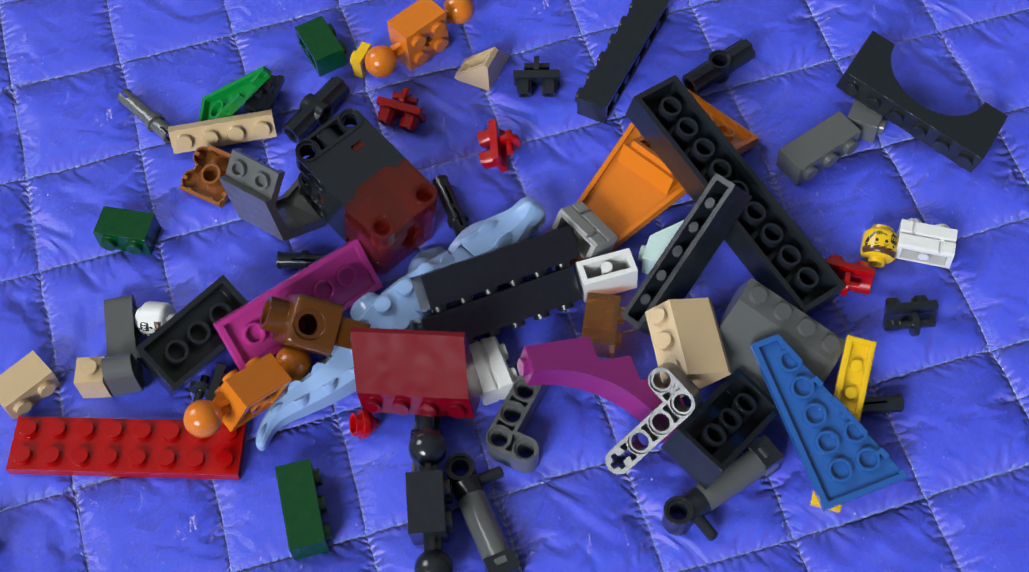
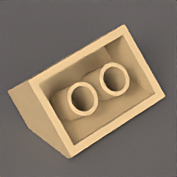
M710 298L669 299L645 311L658 366L666 362L676 364L698 389L732 374ZM661 371L662 382L670 385L671 379L669 374ZM680 394V398L686 396L685 394Z

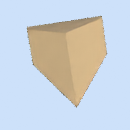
M493 47L464 59L454 78L490 91L510 54Z

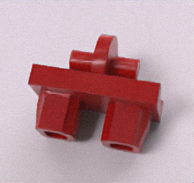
M407 87L403 88L401 93L394 92L392 99L378 96L376 104L379 106L377 120L381 124L392 126L395 116H402L400 128L408 132L414 133L419 122L425 123L427 115L422 113L421 107H417L419 99L412 97V90Z
M496 119L489 120V128L477 132L480 146L483 149L490 147V150L479 153L480 163L485 169L498 167L501 173L509 171L507 155L514 154V150L518 149L521 145V139L518 135L513 134L510 129L505 131L499 129Z
M834 254L830 255L829 258L825 257V261L846 286L840 295L846 296L848 290L869 295L876 268H871L870 262L859 260L855 264L844 262L842 256Z

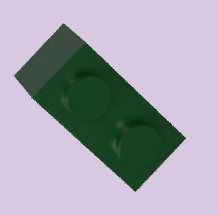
M322 16L295 27L298 43L319 77L347 65L345 60L347 49L344 42L337 40L334 27L331 23L327 24Z
M103 206L93 234L100 247L106 250L114 251L116 249L128 251L136 255L141 253L151 255L161 227L155 213Z

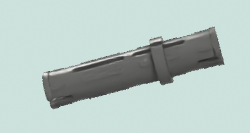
M122 90L128 97L125 98L119 93L118 102L145 123V127L150 132H155L165 143H170V138L167 136L170 125L165 122V118L160 113L150 109L131 90Z

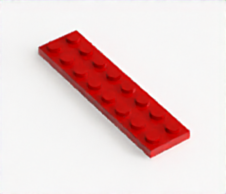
M18 416L6 470L9 474L240 480L248 426L245 423L230 432L222 422L220 429L214 435L199 438L187 431L183 420Z

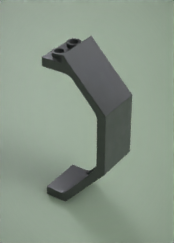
M240 148L232 149L226 174L218 178L239 218L282 241L326 226L327 222L319 217L310 204L301 197L298 178L282 196L278 197L285 171L281 169L276 170L268 166L266 161H260L261 159L258 157L253 158L243 153V150Z

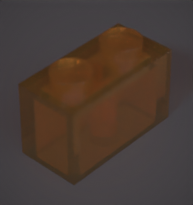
M587 292L581 337H590L597 357L614 358L615 348L621 349L623 332L618 331L619 324H624L625 319L621 317V314L626 307H621V296Z

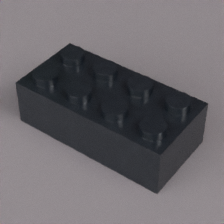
M222 275L135 348L134 355L168 393L173 396L227 350L213 323L248 303V301Z
M737 369L672 433L661 448L706 490L779 412L773 399L741 369Z

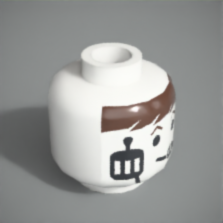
M145 302L142 307L138 308L135 314L136 327L142 335L149 337L176 314V309L172 304L165 302Z

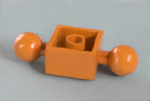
M418 0L387 21L391 46L378 45L372 47L365 56L367 71L374 77L385 78L395 71L397 59L410 71L425 64L428 59L438 52L444 51L449 46L447 28L449 23L464 24L472 18L475 10L473 0H445L443 9L433 0Z
M285 346L277 353L276 357L271 352L262 358L256 356L248 361L245 365L246 368L238 372L237 369L230 371L223 377L222 381L224 383L215 390L216 396L213 401L206 399L196 400L186 408L183 416L185 428L190 434L199 438L214 435L220 429L222 422L230 432L239 428L266 411L275 399L285 391L291 381H299L309 373L311 368L309 353Z

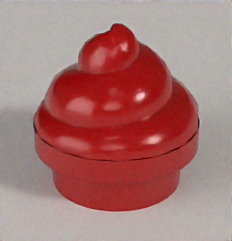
M358 410L356 413H352L349 418L350 433L352 436H358L359 439L368 438L381 424L378 418L366 410Z

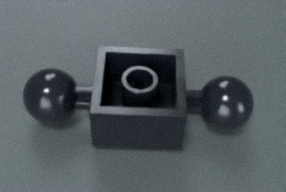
M423 429L412 436L408 446L409 455L420 466V471L405 472L408 535L413 545H424V552L419 555L415 562L414 572H454L451 557L442 551V543H450L449 534H455L454 515H452V509H448V504H453L452 485L450 484V478L445 479L443 470H438V464L446 456L447 444L439 432L433 429Z

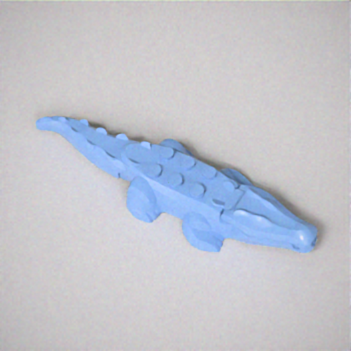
M524 197L506 211L471 224L462 230L451 243L448 250L440 246L418 253L411 260L408 273L398 279L380 295L369 292L357 299L350 310L352 319L371 324L370 328L414 330L412 320L432 314L431 309L421 311L410 278L530 238L545 222L544 208L535 199ZM482 292L473 294L474 298L483 296ZM457 301L448 303V307L457 305ZM334 345L331 353L332 357L327 356L321 363H316L312 367V371L300 381L295 380L290 383L288 389L275 399L268 408L259 425L255 441L258 450L264 451L274 434L283 426L330 406L356 391L352 350Z

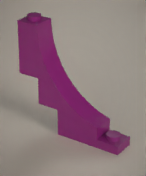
M589 336L525 346L520 358L517 360L518 372L524 377L527 386L559 385L585 390L615 403L639 422H642L662 403L660 398L650 388L648 379L640 380L631 355L599 360ZM680 398L682 405L685 406L682 398ZM659 414L661 424L668 427L670 425L669 418L665 414ZM671 432V433H670L662 442H660L659 444L665 443L666 440L672 435L673 432Z

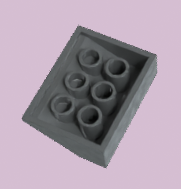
M752 277L737 289L718 323L731 373L733 374L737 369H741L771 398L772 396L750 350L751 344L779 334L803 360L802 363L814 376L817 375L823 383L836 365L845 344L844 339Z

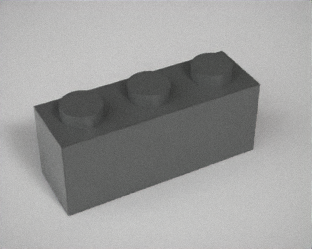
M838 111L780 148L776 165L796 185L805 180L810 181L823 168H830L843 155L853 153L859 146L858 141L861 130L841 111Z

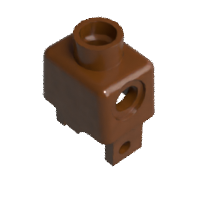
M303 293L287 294L283 299L271 295L268 296L260 317V329L273 332L272 338L275 343L332 357L331 353L334 345L352 350L350 341V330L352 327L370 328L371 324L343 317V304ZM300 318H302L303 320V328L301 331L298 327V322Z

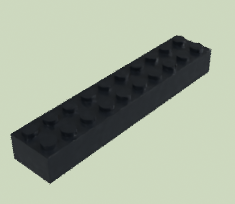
M674 75L633 97L626 116L695 203L715 173H718L752 196L724 240L755 280L808 316L834 301L846 287L845 284L680 79Z

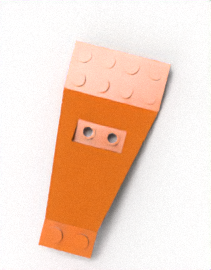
M688 89L739 154L756 146L760 137ZM631 122L577 202L582 201L589 210H592L617 235L618 239L611 251L613 252L687 192ZM580 256L571 260V262L576 266V262L584 259Z

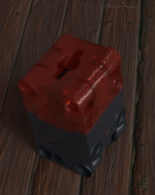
M348 108L341 111L296 145V164L301 171L298 176L301 197L310 204L317 215L324 219L346 243L352 239H358L376 273L385 274L433 237L437 189L358 110ZM351 124L355 125V127H346Z

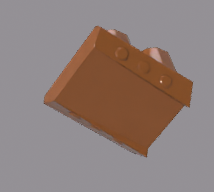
M211 145L197 148L193 155L195 165L191 170H187L181 178L182 184L178 189L223 208L229 197L218 177L225 176L231 154Z

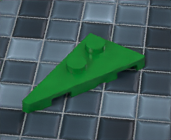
M263 66L202 97L198 122L232 116L271 77L272 71Z

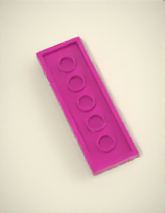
M352 239L216 321L213 325L239 371L246 368V363L256 356L262 358L270 352L272 355H275L285 347L273 341V332L260 329V317L268 296L271 295L283 299L287 294L303 293L343 304V311L353 306L357 299L369 292L374 293L382 288L383 285L358 239ZM300 318L298 322V327L300 331L303 328L302 318Z

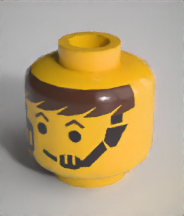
M873 225L863 233L860 248L861 257L870 262L871 266L878 268L892 263L897 256L899 236L890 226Z

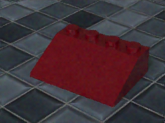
M351 328L350 336L356 392L363 410L371 413L475 418L483 390L465 332Z

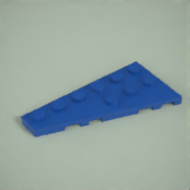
M779 334L750 345V350L823 512L909 478L907 473L889 458L890 455L883 447L880 448L867 434L868 431L836 396L833 397L823 386L824 383L817 375L814 376L802 363L803 360Z

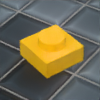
M361 42L358 49L352 52L350 64L356 77L363 79L367 73L365 56L372 48L371 44Z

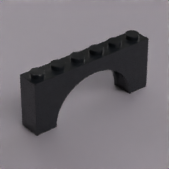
M872 31L836 84V87L971 173L986 156L1008 116L986 102L977 111L962 116L940 114L920 105L902 89L894 76L891 66V53L895 44Z

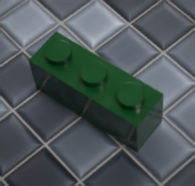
M310 459L276 466L275 471L288 547L293 559L297 560L330 552L328 541L333 540L330 523H324L323 513H327L328 510L325 496H319L318 486L323 485L320 469H314Z

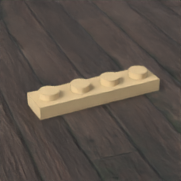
M272 109L168 127V134L174 154L196 151L201 146L208 147L211 145L220 147L277 137Z

